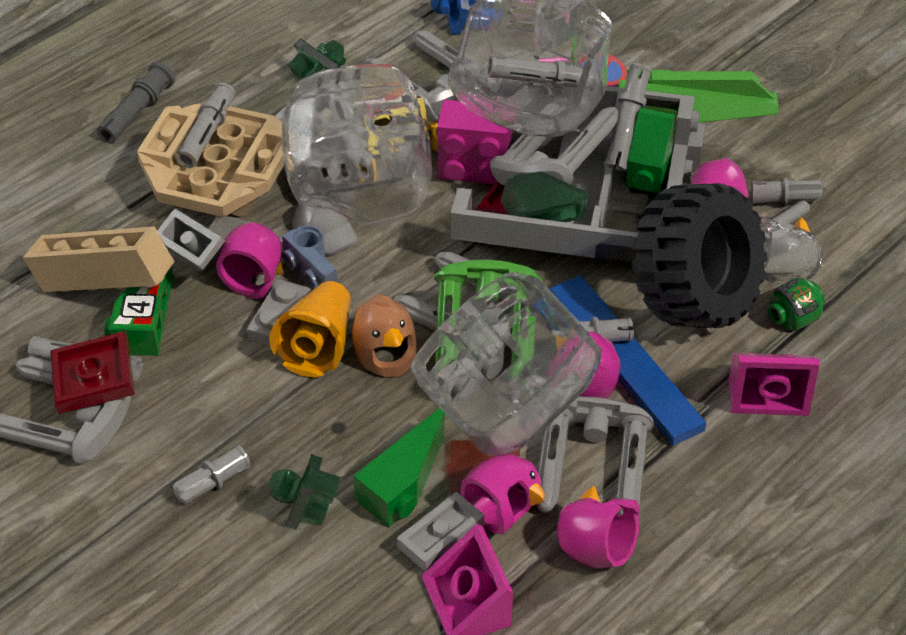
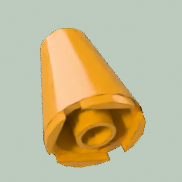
M334 281L323 282L277 318L269 334L270 349L274 355L277 351L284 360L282 365L286 369L300 376L316 378L338 367L345 348L351 305L349 291L340 283Z

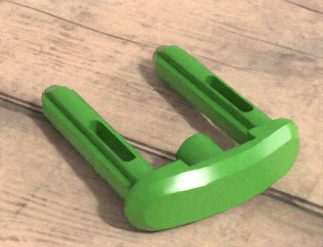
M469 260L443 266L434 275V280L439 283L434 363L435 377L437 372L458 359L461 285L477 283L476 300L496 302L499 299V284H509V287H514L510 377L517 390H526L533 379L537 287L543 283L540 276L529 267L496 260ZM447 301H452L450 334L444 333ZM522 304L528 305L526 337L520 336Z

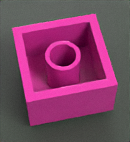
M443 100L437 126L438 179L495 184L497 180L491 172L490 161L495 156H503L512 146L513 106Z

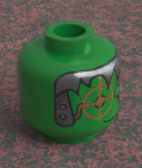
M796 277L771 291L767 309L768 315L774 324L781 325L792 332L797 331L821 317L825 298L821 288L815 282L809 281L806 278Z

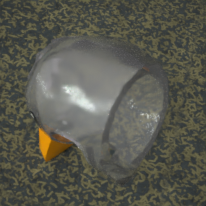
M759 216L762 221L759 225L761 230L765 231L766 237L764 251H767V262H764L763 271L766 272L764 280L782 285L796 277L806 278L807 280L814 277L822 266L824 254L821 252L818 239L810 233L806 221L800 217L792 229H787L772 218Z

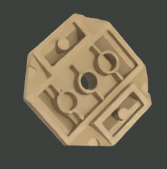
M203 103L184 108L180 106L165 107L137 150L139 163L157 201L160 203L221 217L229 214L242 217L258 197L271 189L295 146L294 134L289 129L287 130L276 116L229 106L226 110L227 116L224 123L217 126L209 143L198 159L197 165L193 166V168H185L176 161L175 155L198 119L199 108Z

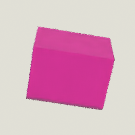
M476 524L421 575L446 635H485L512 626L513 591L483 526Z

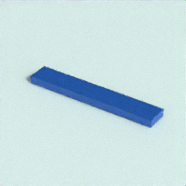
M581 275L550 288V299L569 322L591 321L592 317H598L599 320L618 319ZM634 337L632 342H612L620 358L621 370L618 381L637 404L652 417L656 427L672 446L705 431L706 421Z

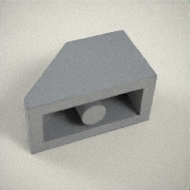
M177 209L171 212L157 230L166 248L170 249V254L196 272L205 268L225 242L222 237Z

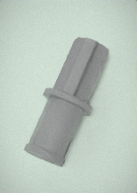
M783 178V181L751 182L752 204L783 202L784 205H788L789 201H819L823 193L822 183L819 180L788 181V178Z
M592 317L591 321L559 323L556 329V337L558 340V335L562 334L577 335L583 332H596L611 342H632L634 330L627 329L633 326V322L630 317L612 320H599L598 317Z
M237 445L211 462L208 460L203 461L200 469L174 483L173 491L180 502L184 504L189 503L214 487L216 490L221 489L223 482L243 470L249 469L251 467L250 459L244 449Z

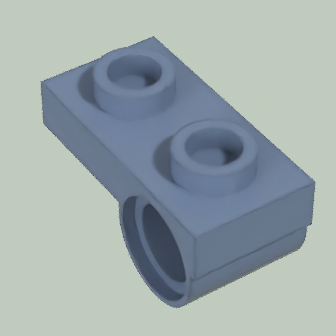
M302 226L282 235L284 250L281 254L282 259L289 270H295L304 279L307 287L313 290L323 282H337V269L325 259L324 235L319 228L315 226Z

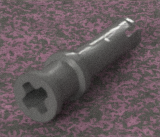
M153 62L148 68V73L142 79H137L133 83L131 94L97 128L99 136L106 142L109 139V143H114L144 108L156 104L160 99L159 94L165 88H169L175 83V75L172 70L162 62Z

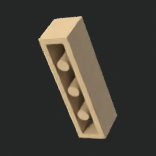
M155 226L41 235L23 256V260L43 292L93 291L105 288L123 289L141 286L153 287L162 282L164 275L174 263Z

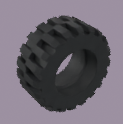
M720 183L674 185L657 194L654 200L644 209L645 217L639 219L636 230L639 231L638 236L633 239L632 250H635V260H632L633 271L637 272L638 280L635 282L638 291L644 294L642 300L661 321L676 327L723 328L739 321L752 308L751 302L753 303L758 299L761 292L759 286L764 282L766 274L763 271L764 262H767V251H764L765 231L760 228L759 224L762 221L759 214L752 210L754 205L736 188Z

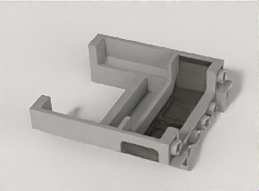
M488 77L483 95V103L513 106L512 145L547 107L561 106L564 110L561 123L535 150L546 154L559 155V158L602 109L614 107L619 112L621 103L618 99L620 93L624 92L625 88L594 85L592 90L566 86L556 89L552 88L550 84ZM645 91L644 98L647 99L645 109L675 114L671 166L662 191L674 185H685L687 183H683V180L690 181L691 173L695 172L700 166L705 124H698L700 112L693 111L695 97ZM614 126L575 170L571 185L559 190L549 202L544 220L472 210V190L457 188L451 209V239L632 263V260H635V250H632L633 239L637 238L639 232L636 230L638 221L645 217L643 211L654 200L657 193L626 187L627 168L626 171L615 170L618 155L615 166L612 169L604 166Z

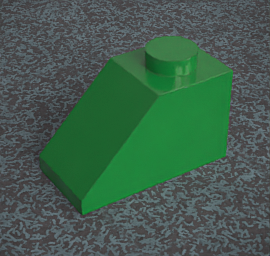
M645 108L639 109L627 162L626 187L657 194L662 191L671 166L675 114Z

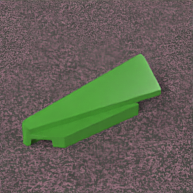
M652 71L651 82L647 84L646 91L694 96L693 111L700 112L698 123L776 115L779 111L776 92H769L762 86L759 77L752 71ZM619 80L618 87L625 88L627 80ZM647 101L644 107L645 109L677 114L679 109L676 105Z

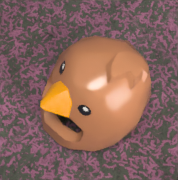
M383 294L371 297L357 308L351 333L359 363L366 370L383 377L402 376L413 366L417 350L414 326L409 312L401 303ZM403 339L408 343L407 351L402 358L396 361L384 362L379 361L376 357L374 349L377 347H399Z

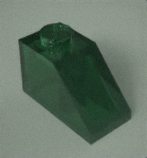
M541 171L530 174L519 173L508 178L501 197V202L507 215L566 223L582 219L590 200L588 192Z

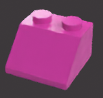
M733 353L729 374L731 413L809 416L820 366L819 359L811 355Z

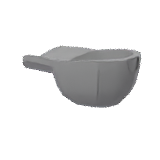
M312 194L303 198L296 207L292 221L293 229L302 226H315L319 228L324 235L325 256L334 255L357 243V236L342 207L333 199L320 194Z

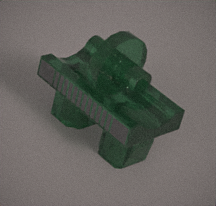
M300 38L294 44L298 54L288 66L293 75L298 79L304 80L314 70L316 73L308 80L313 88L328 82H341L347 86L349 85L348 81L340 75V66H343L346 62V58L343 57L344 46L341 43L332 40L326 44L320 43L317 49H315Z
M311 454L302 477L288 469L278 470L272 474L268 482L270 495L280 503H294L287 517L286 527L296 530L301 519L322 525L329 503L332 504L340 481V476L320 470L322 457Z

